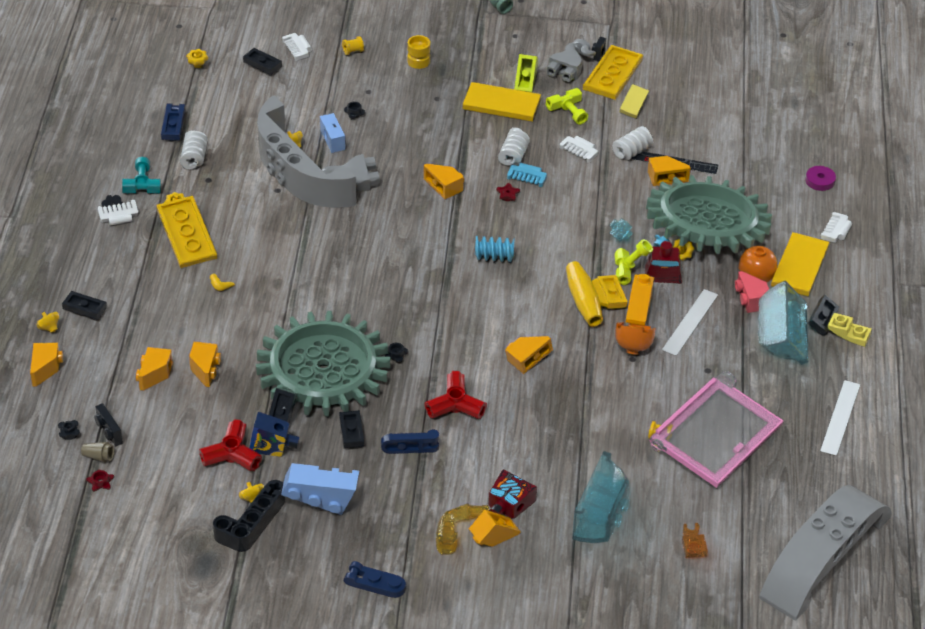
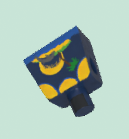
M258 412L253 427L250 449L258 454L280 457L283 455L285 446L297 449L300 437L288 434L290 425L288 422Z

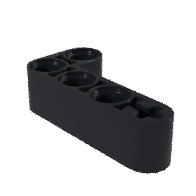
M280 480L269 481L238 520L226 515L217 516L213 520L215 541L238 552L248 551L284 505L285 496L281 495L283 482Z

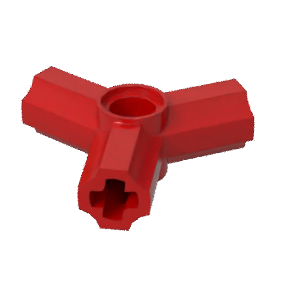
M452 371L450 374H447V393L426 401L424 406L430 418L438 417L447 412H463L481 419L487 408V403L465 394V375L460 373V371Z
M234 419L232 422H229L226 435L221 443L200 448L199 455L203 466L225 460L229 463L236 462L249 471H255L262 461V456L243 445L247 424L241 420Z

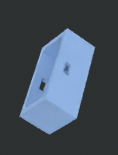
M334 113L320 116V131L331 153L345 150V135Z

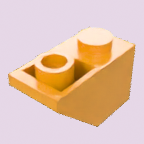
M194 341L189 355L190 370L205 387H210L212 379L215 380L216 365H220L221 362L218 344Z
M147 347L145 355L141 357V369H138L136 372V381L139 382L140 390L144 391L169 378L173 365L171 349Z

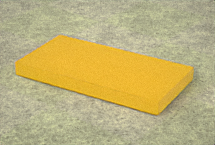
M610 45L583 84V90L616 100L642 62L643 54Z
M471 82L462 109L533 122L541 100V94Z
M193 196L156 205L180 268L217 259L216 250Z
M792 232L772 279L771 286L809 296L828 250L829 242Z

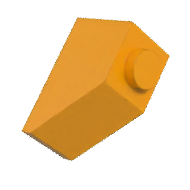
M669 156L649 158L648 174L653 186H660L661 182H665L668 185L672 184L674 177H677L683 183L689 182L691 170L689 165Z
M434 164L424 165V180L444 199L463 191L464 177L455 168Z
M548 336L519 337L505 349L507 361L523 374L553 351L551 338Z
M33 343L30 369L32 387L38 386L59 371V363H63V351H59L58 343Z
M484 510L468 528L474 535L473 539L479 545L484 544L491 547L521 533L510 517Z

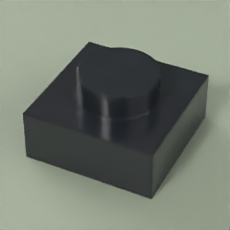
M599 37L597 43H593L592 51L596 52L593 61L599 62L605 54L606 38Z

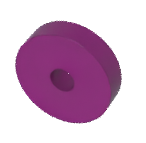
M813 166L806 172L805 182L814 190L826 191L835 185L836 174L826 166Z

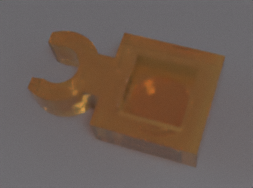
M695 523L694 530L688 529L687 524L683 525L684 536L682 537L685 558L707 557L708 550L704 534L699 535L700 526L698 523Z

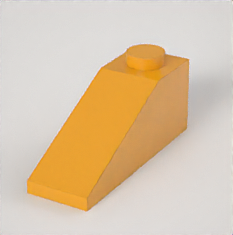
M635 274L626 323L646 324L652 299L654 277H650L647 274Z

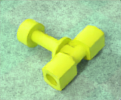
M580 89L568 90L566 95L561 97L556 94L546 98L545 105L548 110L553 111L561 107L564 110H570L573 114V120L578 125L584 124L588 119V113L574 105V103L582 100Z
M642 239L636 245L637 250L630 256L629 252L623 248L616 250L614 254L615 264L619 266L616 269V276L619 283L623 286L631 281L630 269L635 267L634 262L640 256H648L653 251L652 245L645 239Z

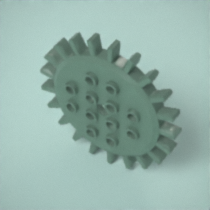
M690 175L689 182L685 184L677 177H674L672 186L661 182L659 190H651L650 198L648 197L646 209H648L647 219H654V229L665 228L664 237L666 239L677 235L680 237V246H684L688 241L697 243V251L700 252L704 245L714 246L716 254H720L722 246H729L734 253H738L740 243L747 248L753 247L754 240L763 243L765 234L769 235L772 214L767 213V203L757 204L759 195L754 194L746 197L744 195L746 187L741 186L734 190L729 188V180H725L722 185L715 184L711 176H707L705 182H697L694 176Z
M327 311L325 321H315L314 314L308 312L307 323L301 325L294 316L290 317L291 329L288 331L278 325L274 326V335L279 338L278 340L266 336L263 337V347L272 351L257 350V361L269 363L256 364L257 375L271 374L260 378L262 389L273 385L277 386L271 390L272 400L276 388L285 389L297 393L295 403L297 401L304 403V415H309L313 405H322L324 416H329L330 405L339 403L341 409L346 412L349 411L348 400L352 398L356 399L362 406L366 405L364 390L375 395L380 393L379 384L372 380L387 382L388 371L376 369L390 368V357H376L388 354V344L383 343L373 346L374 343L380 341V332L377 330L365 335L364 333L367 331V321L365 320L354 328L350 326V314H346L342 322L333 321L332 311ZM323 364L328 367L320 368L318 366Z

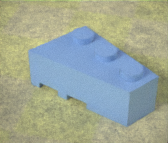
M292 463L285 475L281 495L342 515L356 491L359 471L352 470V473L339 472V468H332V471L319 470V466Z

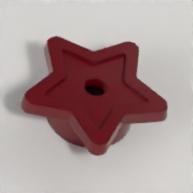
M507 183L504 187L496 188L500 193L499 199L507 202L516 200L515 195L520 192L519 188L512 187L510 183Z
M99 469L91 477L86 478V480L92 484L93 492L101 488L110 490L109 482L114 478V475Z

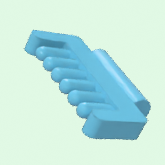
M520 163L519 166L511 165L507 179L516 178L520 180L521 178V181L529 182L530 180V183L534 182L535 185L539 182V187H542L547 174L542 172L540 167Z

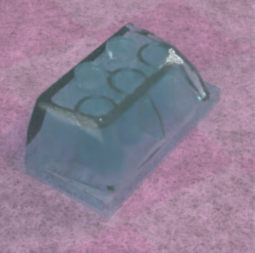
M785 280L769 289L759 299V344L774 356L797 360L803 365L808 363L807 302Z
M603 451L574 511L573 540L586 543L608 542L615 526H620L622 520L621 513L622 511L626 512L629 505V480L622 469L611 460L612 453Z

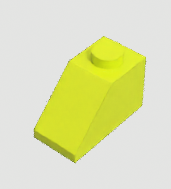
M519 54L514 90L533 91L538 66L537 56Z

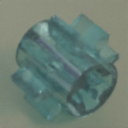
M623 218L619 221L614 219L609 225L612 228L609 233L619 241L623 238L628 240L633 234L630 231L633 226Z

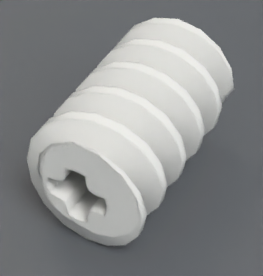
M640 126L619 140L614 141L612 146L616 157L629 160L636 156L637 153H641L648 147L653 146L654 142L648 129Z
M519 128L510 129L498 155L500 163L507 166L520 164L530 142L529 136Z
M192 130L185 133L180 164L187 170L195 169L203 164L208 138L202 132Z

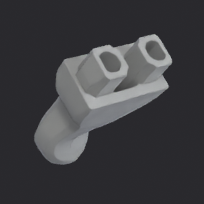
M576 39L574 42L567 44L563 52L555 53L549 58L547 75L552 77L556 74L562 75V79L570 82L572 79L577 80L582 70V59L579 54L594 56L596 52L590 50V44L587 41Z
M363 154L353 157L344 165L326 166L322 169L325 174H329L346 166L356 176L357 191L370 190V185L380 183L378 171L368 173V170L376 169L375 158H364Z

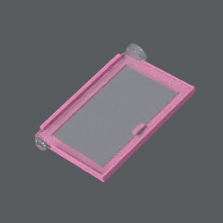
M723 371L716 378L713 377L656 429V432L650 437L649 441L655 451L663 450L717 488L783 424V420L735 388L737 380L734 375L728 371Z

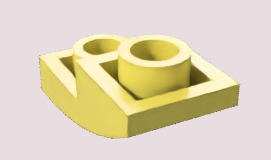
M632 84L622 103L620 113L637 118L649 90Z
M834 313L828 324V329L833 333L860 346L865 347L871 336L872 328L853 324V317Z

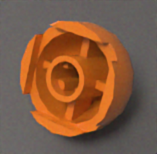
M753 246L746 249L741 255L738 269L762 281L769 282L773 279L777 270V258L769 248Z
M617 322L615 338L620 347L627 349L626 353L638 355L639 351H645L650 348L655 338L656 328L651 329V326L632 323L624 326V322Z

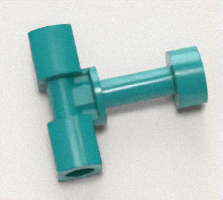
M138 157L135 160V169L138 171V175L134 179H122V193H136V190H147V193H161V179H149L146 175V172L150 169V160L146 157Z

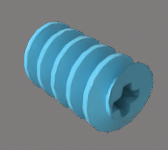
M476 236L475 255L477 260H480L482 255H484L485 261H488L490 256L493 261H496L499 256L501 262L504 261L505 257H507L508 262H511L514 257L515 238L512 243L509 242V238H506L504 243H502L501 237H498L495 243L493 237H490L489 242H487L485 236H483L481 242H479L478 236Z

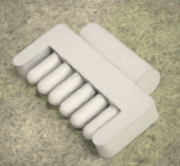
M296 33L282 37L283 42L288 46L291 54H293L295 61L309 57V52L312 51V48L303 35L298 36Z
M568 136L560 143V149H568L569 152L572 151V154L575 153V155H579L583 159L587 158L588 163L598 155V150L595 149L596 145L579 136L575 138Z
M131 200V205L130 202H127L126 205L122 203V208L120 204H117V208L116 205L112 207L109 205L108 211L107 207L104 206L102 210V207L99 206L98 213L102 223L109 221V225L112 226L132 222V217L138 215V209L135 200Z
M833 212L826 228L821 233V239L834 243L838 239L844 240L852 226L848 216Z

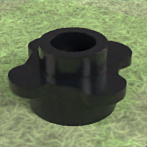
M350 102L344 108V112L351 119L365 114V110L362 109V105L359 102Z
M392 343L389 345L388 354H385V357H390L396 362H402L404 355L408 354V349L404 348L401 343Z
M78 421L60 422L58 424L60 429L59 436L65 440L75 439L80 434V430L77 429Z

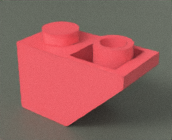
M743 271L738 272V278L735 280V289L740 293V302L745 306L747 313L770 310L772 295L767 282Z

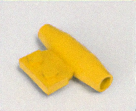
M573 261L566 266L569 289L579 312L589 326L595 327L602 323L601 306H605L608 309L625 308L628 301L616 275L598 276V278L591 280L579 262Z

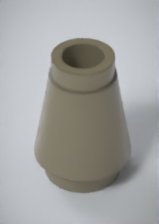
M109 442L84 443L81 448L82 456L104 463L111 461L115 452L114 446L109 444Z

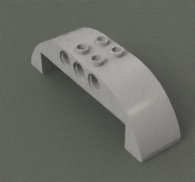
M275 95L271 96L261 107L257 121L260 158L268 172L291 194L310 204L331 208L356 205V176L346 166L325 174L285 133L284 104Z
M846 485L838 489L817 509L788 542L772 567L759 598L796 621L808 608L811 591L872 525L879 530L891 518V509L852 485Z

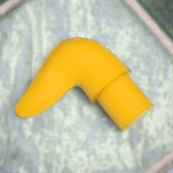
M216 274L210 275L211 284L217 291H223L235 285L233 282H221Z

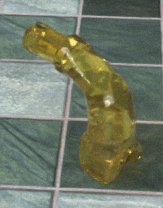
M467 503L446 511L440 517L437 526L436 547L438 552L442 555L454 554L457 548L458 537L454 524L478 518L484 510L489 511V506H473Z

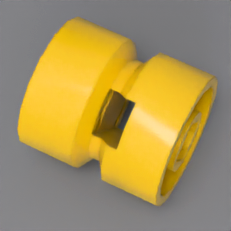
M422 35L410 37L407 42L408 65L415 69L426 68L430 64V40Z

